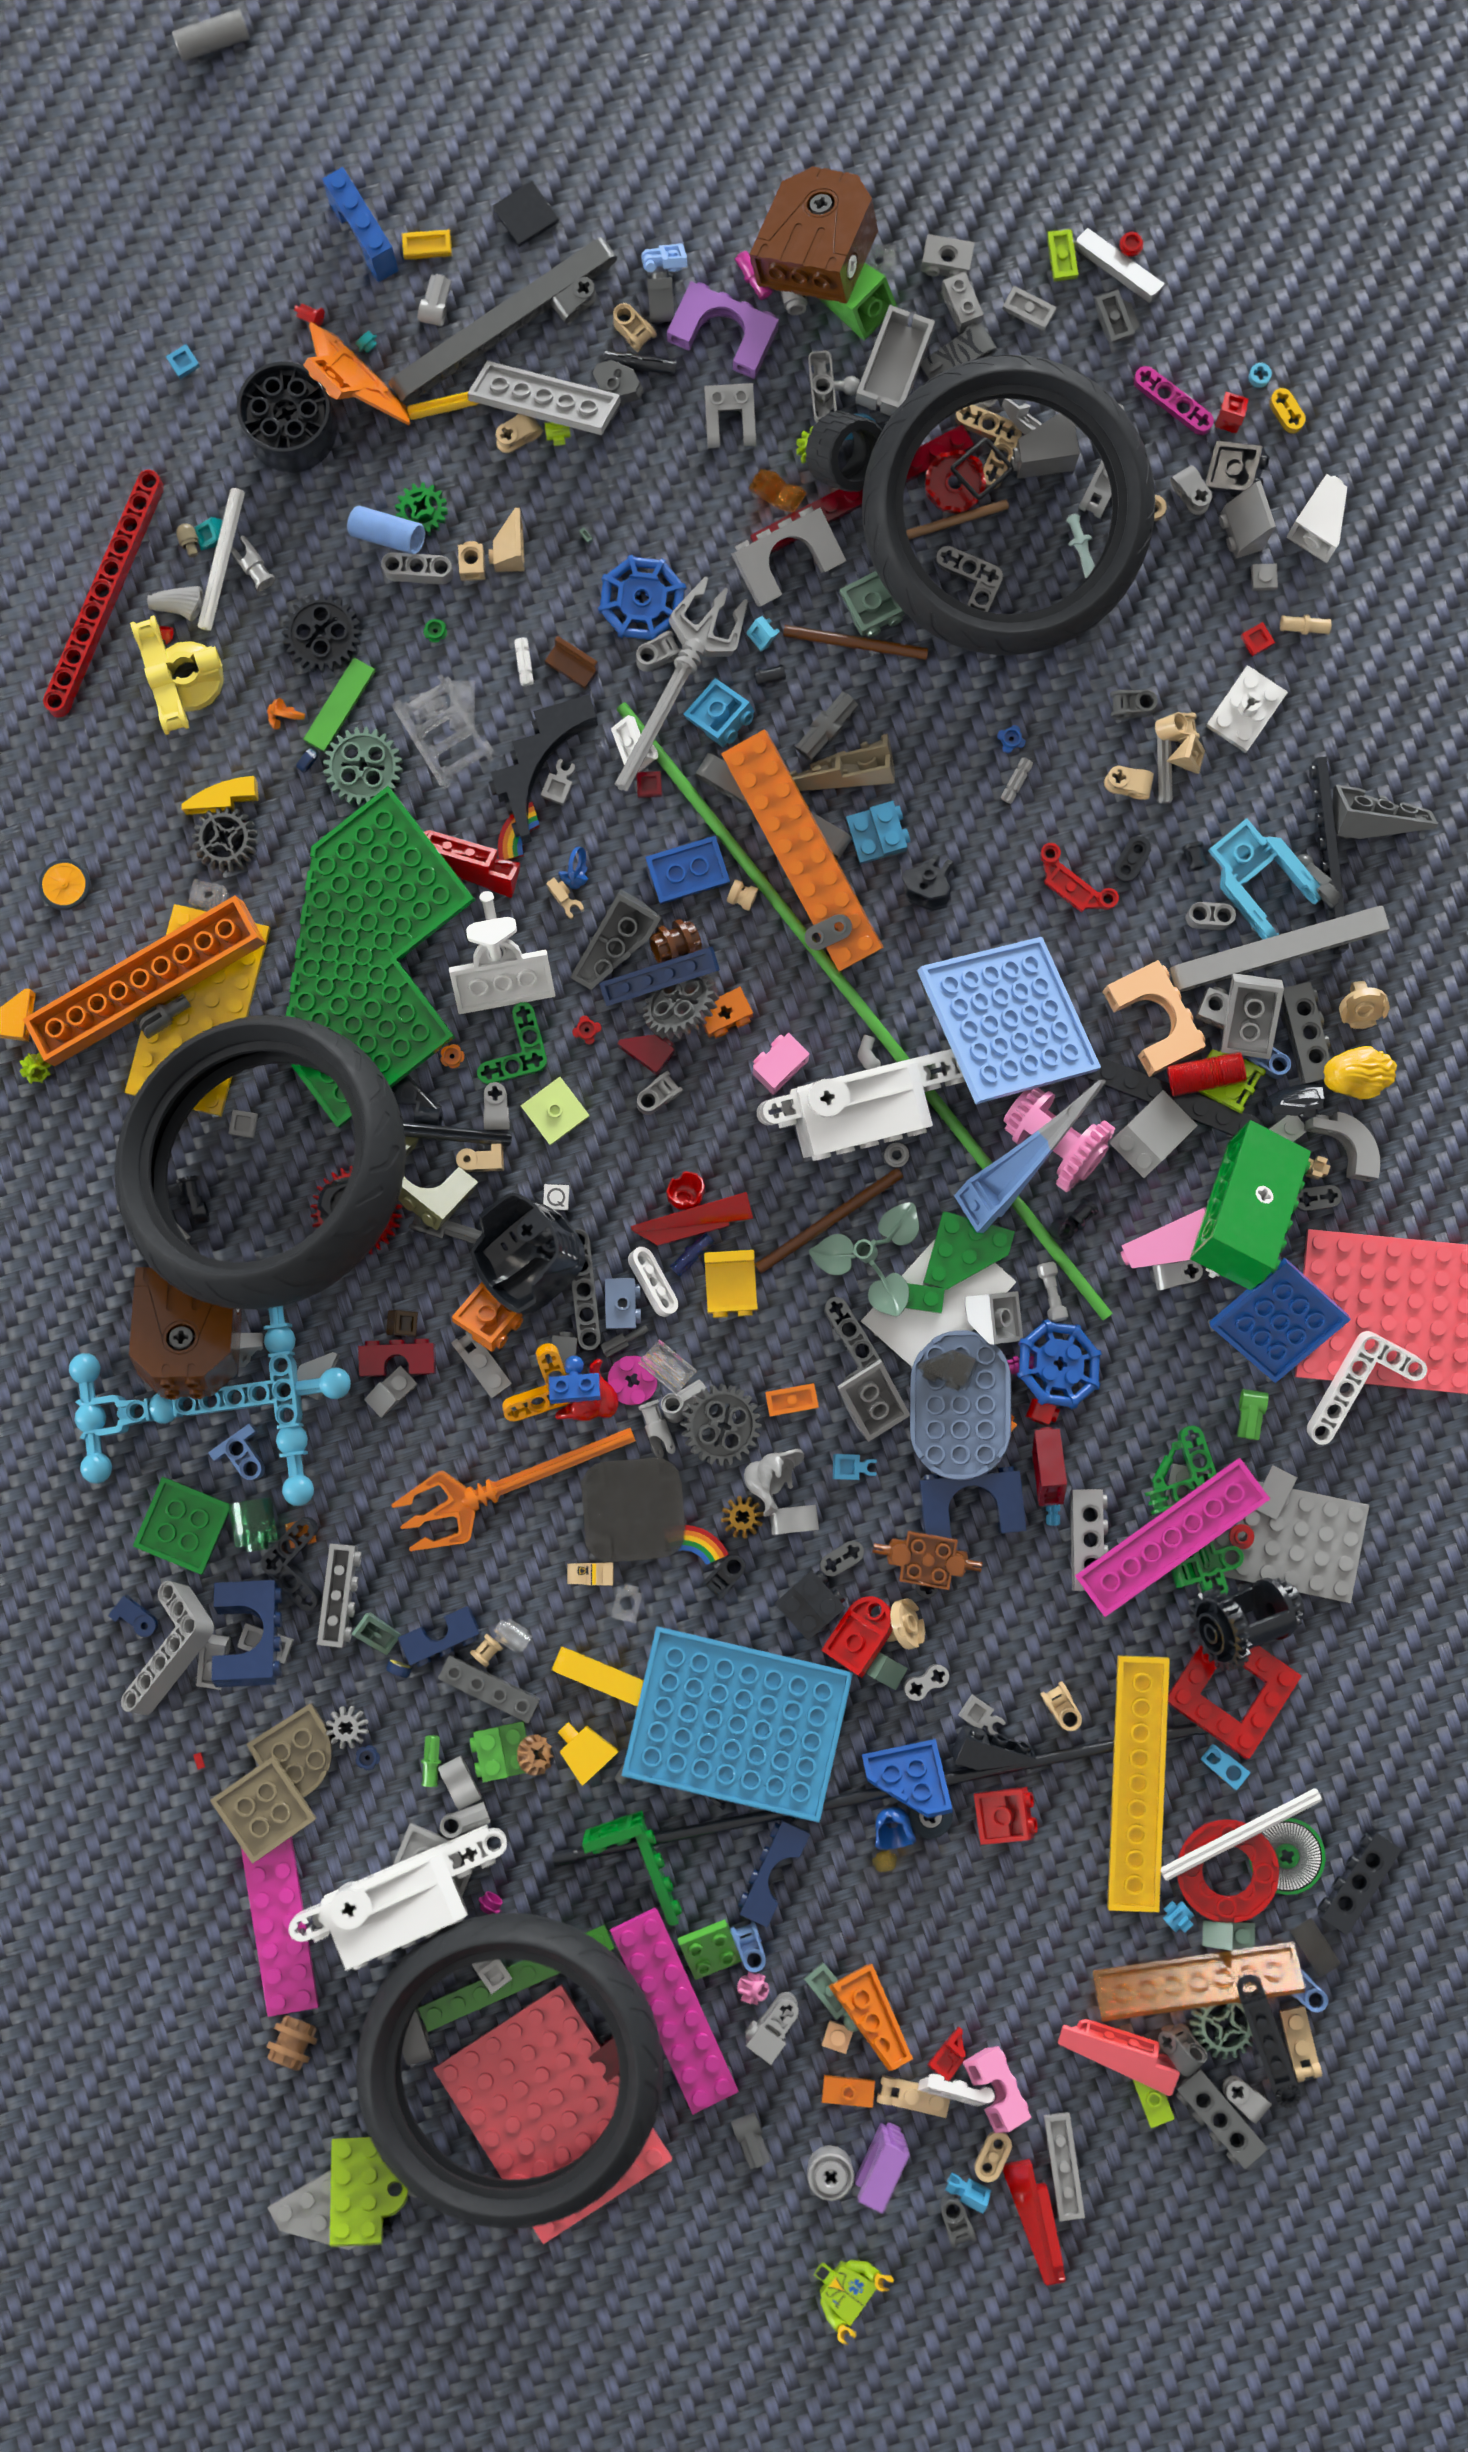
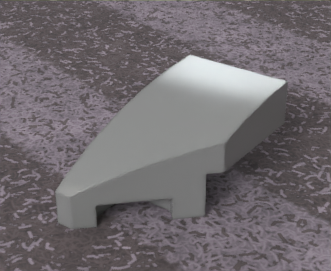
M1004 399L1002 406L1005 412L1024 435L1042 424L1027 414L1030 405L1024 403V405L1018 406L1011 399Z

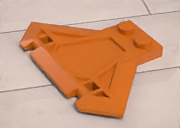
M310 322L309 327L316 357H309L303 366L309 371L311 378L320 382L326 388L327 394L334 399L355 397L409 425L410 420L406 405L392 394L393 392L351 349L343 344V341L338 336Z

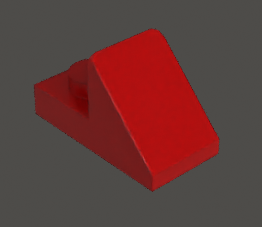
M1225 392L1215 427L1237 433L1244 420L1249 399Z

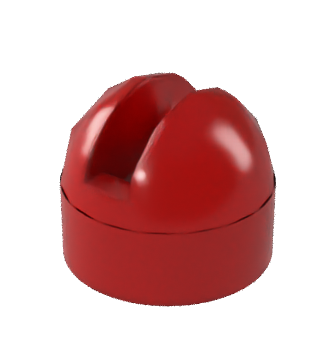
M159 626L162 640H165V645L173 640L174 628Z

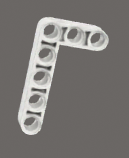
M1364 1331L1360 1333L1307 1425V1433L1320 1445L1327 1444L1333 1439L1376 1362L1413 1381H1419L1426 1376L1427 1366L1425 1362L1413 1353L1373 1332ZM1370 1339H1374V1347L1370 1350H1365V1343ZM1391 1351H1396V1358L1392 1361H1387V1354ZM1357 1361H1362V1368L1359 1371H1352L1353 1364ZM1413 1362H1418V1369L1413 1373H1409V1365ZM1350 1383L1348 1392L1340 1393L1341 1385ZM1331 1405H1338L1336 1413L1332 1415L1327 1414V1410ZM1318 1427H1326L1323 1435L1315 1436V1431Z

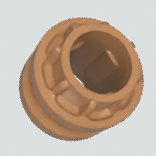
M285 2016L281 2024L276 2023L274 2029L281 2031L276 2044L270 2041L267 2044V2048L270 2049L268 2059L297 2071L301 2069L303 2062L308 2064L310 2057L304 2055L308 2043L316 2045L318 2040L314 2038L316 2028L293 2017Z

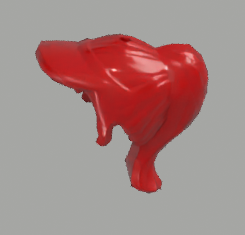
M596 1359L590 1364L589 1368L590 1374L599 1373L601 1400L569 1403L568 1406L556 1412V1419L590 1421L596 1417L609 1418L616 1413L618 1397L613 1387L600 1375L599 1369L602 1360Z

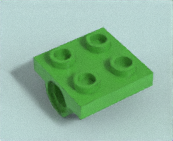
M725 1919L678 1938L679 1945L695 1980L742 1962L730 1927Z

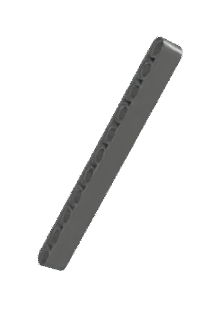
M603 237L597 238L390 379V387L403 404L412 402L551 308L550 302L553 297L565 290L577 279L587 277L592 280L616 262L617 256Z

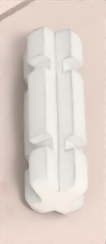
M518 638L514 642L515 649L518 651L516 656L518 670L521 673L519 675L520 683L522 686H529L534 681L533 675L530 673L532 668L527 638Z

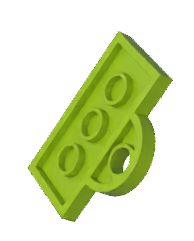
M370 2137L332 2139L329 2244L331 2247L382 2245L383 2218L399 2212L407 2201L409 2190L398 2181L385 2165ZM400 2183L403 2187L401 2194L396 2197L389 2195L388 2189L390 2185Z

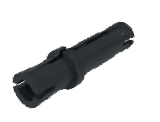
M605 350L604 362L613 360L633 370L675 376L677 364L675 359L632 354L630 351L619 353Z

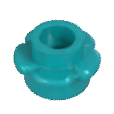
M370 331L362 335L355 343L359 348L358 351L370 352L377 345L375 341L377 335H373Z

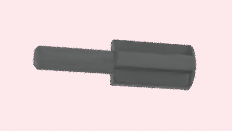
M644 1325L625 1336L621 1333L601 1344L600 1348L605 1357L608 1358L628 1347V1342L645 1334L649 1329L647 1325Z

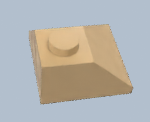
M520 508L513 510L494 538L493 549H489V563L494 564L495 572L524 571L523 522Z

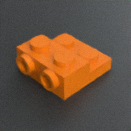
M481 1282L452 1316V1322L472 1334L474 1341L493 1352L496 1347L501 1349L508 1340L507 1334L511 1329L516 1331L521 1326L523 1318L522 1314L509 1310L499 1303L487 1290L483 1282Z

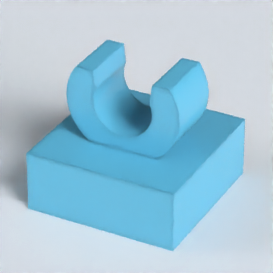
M763 616L757 618L746 632L760 651L768 648L780 631L778 628L774 630L769 625L771 619H764Z

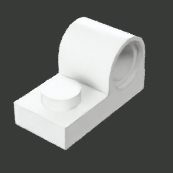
M630 715L611 728L624 765L641 735L635 718ZM653 744L638 772L658 758V752Z

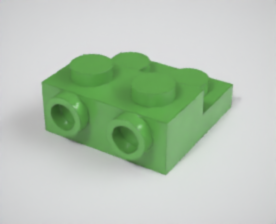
M524 1721L473 1732L474 1737L470 1738L472 1753L477 1752L479 1762L475 1763L477 1778L482 1777L483 1782L525 1773L517 1760L519 1744L527 1737Z

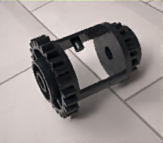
M1263 1578L1256 1581L1252 1587L1228 1597L1225 1592L1220 1593L1219 1589H1210L1197 1594V1598L1193 1599L1194 1604L1191 1605V1609L1194 1612L1190 1613V1616L1194 1619L1191 1626L1196 1628V1632L1193 1635L1199 1638L1197 1644L1203 1646L1202 1653H1208L1209 1662L1214 1661L1216 1668L1220 1666L1222 1671L1228 1670L1229 1672L1244 1666V1663L1249 1661L1248 1656L1251 1655L1249 1649L1274 1639L1283 1640L1290 1637L1298 1629V1625L1302 1624L1304 1604L1298 1590L1291 1583L1286 1582V1580L1281 1581L1280 1578ZM1253 1611L1257 1622L1248 1625L1244 1614Z

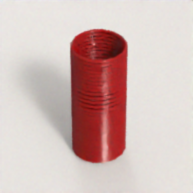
M1240 1051L1239 1053L1234 1052V1054L1229 1053V1055L1224 1054V1056L1219 1055L1214 1058L1167 1066L1170 1088L1174 1097L1247 1082L1245 1064Z

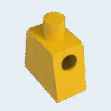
M568 1722L557 1732L568 1743L560 1750V1753L582 1786L619 1751L588 1726L578 1733Z

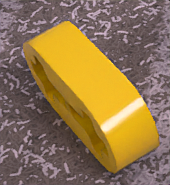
M1285 388L1275 390L1269 400L1271 410L1286 432H1299L1305 423V415L1289 390ZM1278 396L1280 399H1286L1284 405L1282 403H1276ZM1291 417L1293 419H1299L1297 425L1295 423H1289Z

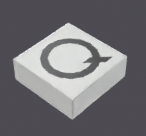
M544 1184L543 1204L554 1210L568 1211L569 1185Z

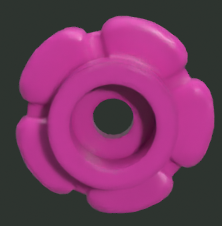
M487 1891L484 1896L478 1899L481 1904L480 1909L484 1913L490 1915L500 1912L503 1901L496 1894Z

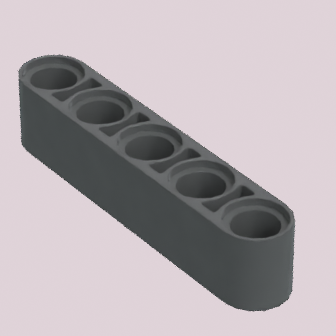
M576 1229L574 1231L586 1239L583 1246L585 1260L588 1262L587 1270L580 1272L572 1281L577 1335L580 1346L584 1350L592 1352L601 1345V1331L591 1243L585 1231ZM582 1284H587L591 1287V1293L587 1297H581L577 1293L578 1287ZM584 1309L593 1310L594 1317L591 1321L584 1322L581 1320L580 1313ZM588 1333H593L597 1337V1341L593 1346H586L583 1343V1338Z

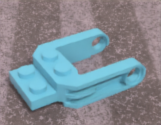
M1248 818L1208 850L1223 868L1221 871L1220 889L1262 939L1277 936L1279 933H1276L1272 925L1267 921L1266 914L1242 885L1272 862L1273 859L1307 900L1312 904H1316L1322 899L1317 892V888L1320 887L1319 883L1281 838L1262 837Z

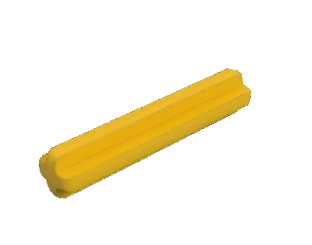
M468 392L409 405L407 411L409 418L414 420L474 406L478 403L469 401Z

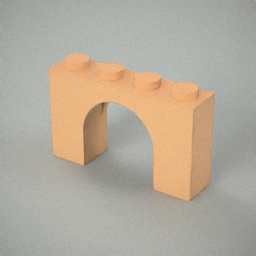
M1159 960L1107 985L1102 991L1114 1013L1142 1000L1156 1002L1167 1011L1171 1021V1030L1168 1037L1143 1049L1138 1055L1149 1077L1167 1069V1066L1175 1065L1199 1053L1206 1046L1203 1033L1195 1027L1192 1013L1188 1008L1184 1007L1179 990L1173 987L1169 980L1170 975L1167 968L1161 965Z

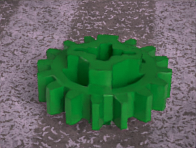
M425 482L421 483L420 488H417L415 483H413V490L409 491L407 488H404L405 496L398 495L397 498L401 504L395 505L396 511L399 512L396 514V517L422 524L424 530L431 536V529L434 528L439 531L438 524L446 523L445 518L442 516L448 515V509L445 508L447 505L446 498H442L441 490L435 493L434 485L427 489ZM433 500L437 503V511L432 507ZM406 508L411 512V519L406 515Z

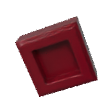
M661 771L637 772L638 798L662 797Z

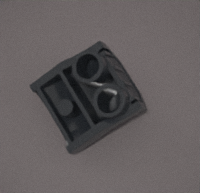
M1318 1083L1291 1086L1264 1098L1262 1106H1266L1272 1114L1316 1117L1317 1109H1323V1087Z

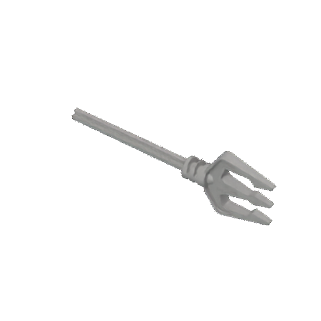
M704 577L673 610L669 618V624L681 642L682 650L679 651V657L674 660L676 669L615 782V785L621 791L629 790L689 675L696 673L697 666L701 664V659L704 657H729L733 655L738 646L748 602L747 599H744L732 614L736 624L727 640L716 637L713 634L718 611L725 605L727 588L714 599L712 609L699 624L694 625L684 615L692 600L701 598L704 595L708 581L707 577Z

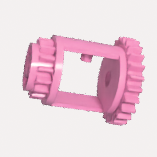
M1040 1088L1022 1092L1012 1104L1003 1120L1007 1124L1005 1127L1006 1131L1013 1135L1012 1141L1020 1144L1030 1134H1034L1056 1117V1115L1049 1111L1055 1094L1051 1091L1045 1093ZM1104 1120L1097 1126L1095 1124L1091 1125L1082 1135L1072 1127L1053 1150L1063 1158L1057 1170L1059 1178L1056 1185L1067 1193L1071 1188H1074L1076 1183H1079L1080 1180L1084 1181L1094 1171L1109 1148L1107 1145L1114 1134L1115 1127Z

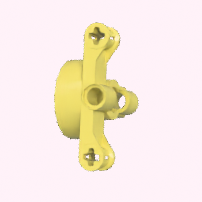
M151 616L149 620L140 623L131 622V628L143 658L145 674L155 697L159 720L165 735H169L170 731L183 727L188 729L189 723L185 711H196L212 704L221 692L224 682L223 668L216 647H206L203 644L188 641L176 643L166 649L155 616ZM187 662L197 663L199 669L197 673L194 671L187 678H173L175 670L180 665Z

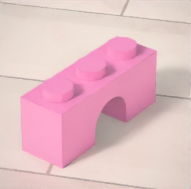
M999 2046L985 2048L963 2061L973 2086L991 2083L994 2087L995 2100L992 2105L984 2110L995 2133L1010 2132L1031 2118L1028 2112V2105L1018 2090L1017 2081L1011 2074L1006 2063V2057Z

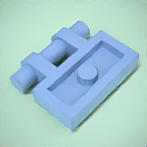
M683 244L659 246V249H646L641 254L643 267L648 272H654L659 266H663V269L672 272L680 271L682 267H687V256Z

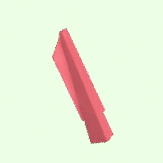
M1088 2019L1080 2020L1075 2027L1063 2025L1058 2038V2044L1168 2096L1173 2094L1180 2072L1166 2054L1158 2053L1159 2042Z

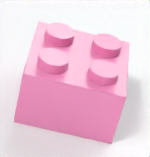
M790 1033L785 1037L782 1035L778 1036L772 1042L771 1050L767 1054L762 1052L753 1061V1075L772 1095L809 1061L810 1054Z

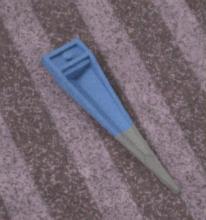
M1098 1080L1051 1121L1004 1156L968 1179L958 1190L954 1197L977 1233H984L998 1217H1002L1105 1084V1080Z

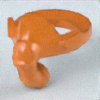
M281 698L274 700L267 709L268 721L275 730H278L281 725L280 720L275 718L276 715L296 720L305 719L304 713L295 711L293 707H286Z

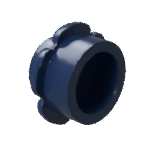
M371 1745L360 1747L356 1752L355 1762L357 1766L367 1771L374 1769L375 1765L380 1761V1754L376 1752L377 1749ZM366 1755L370 1756L369 1760L365 1759Z

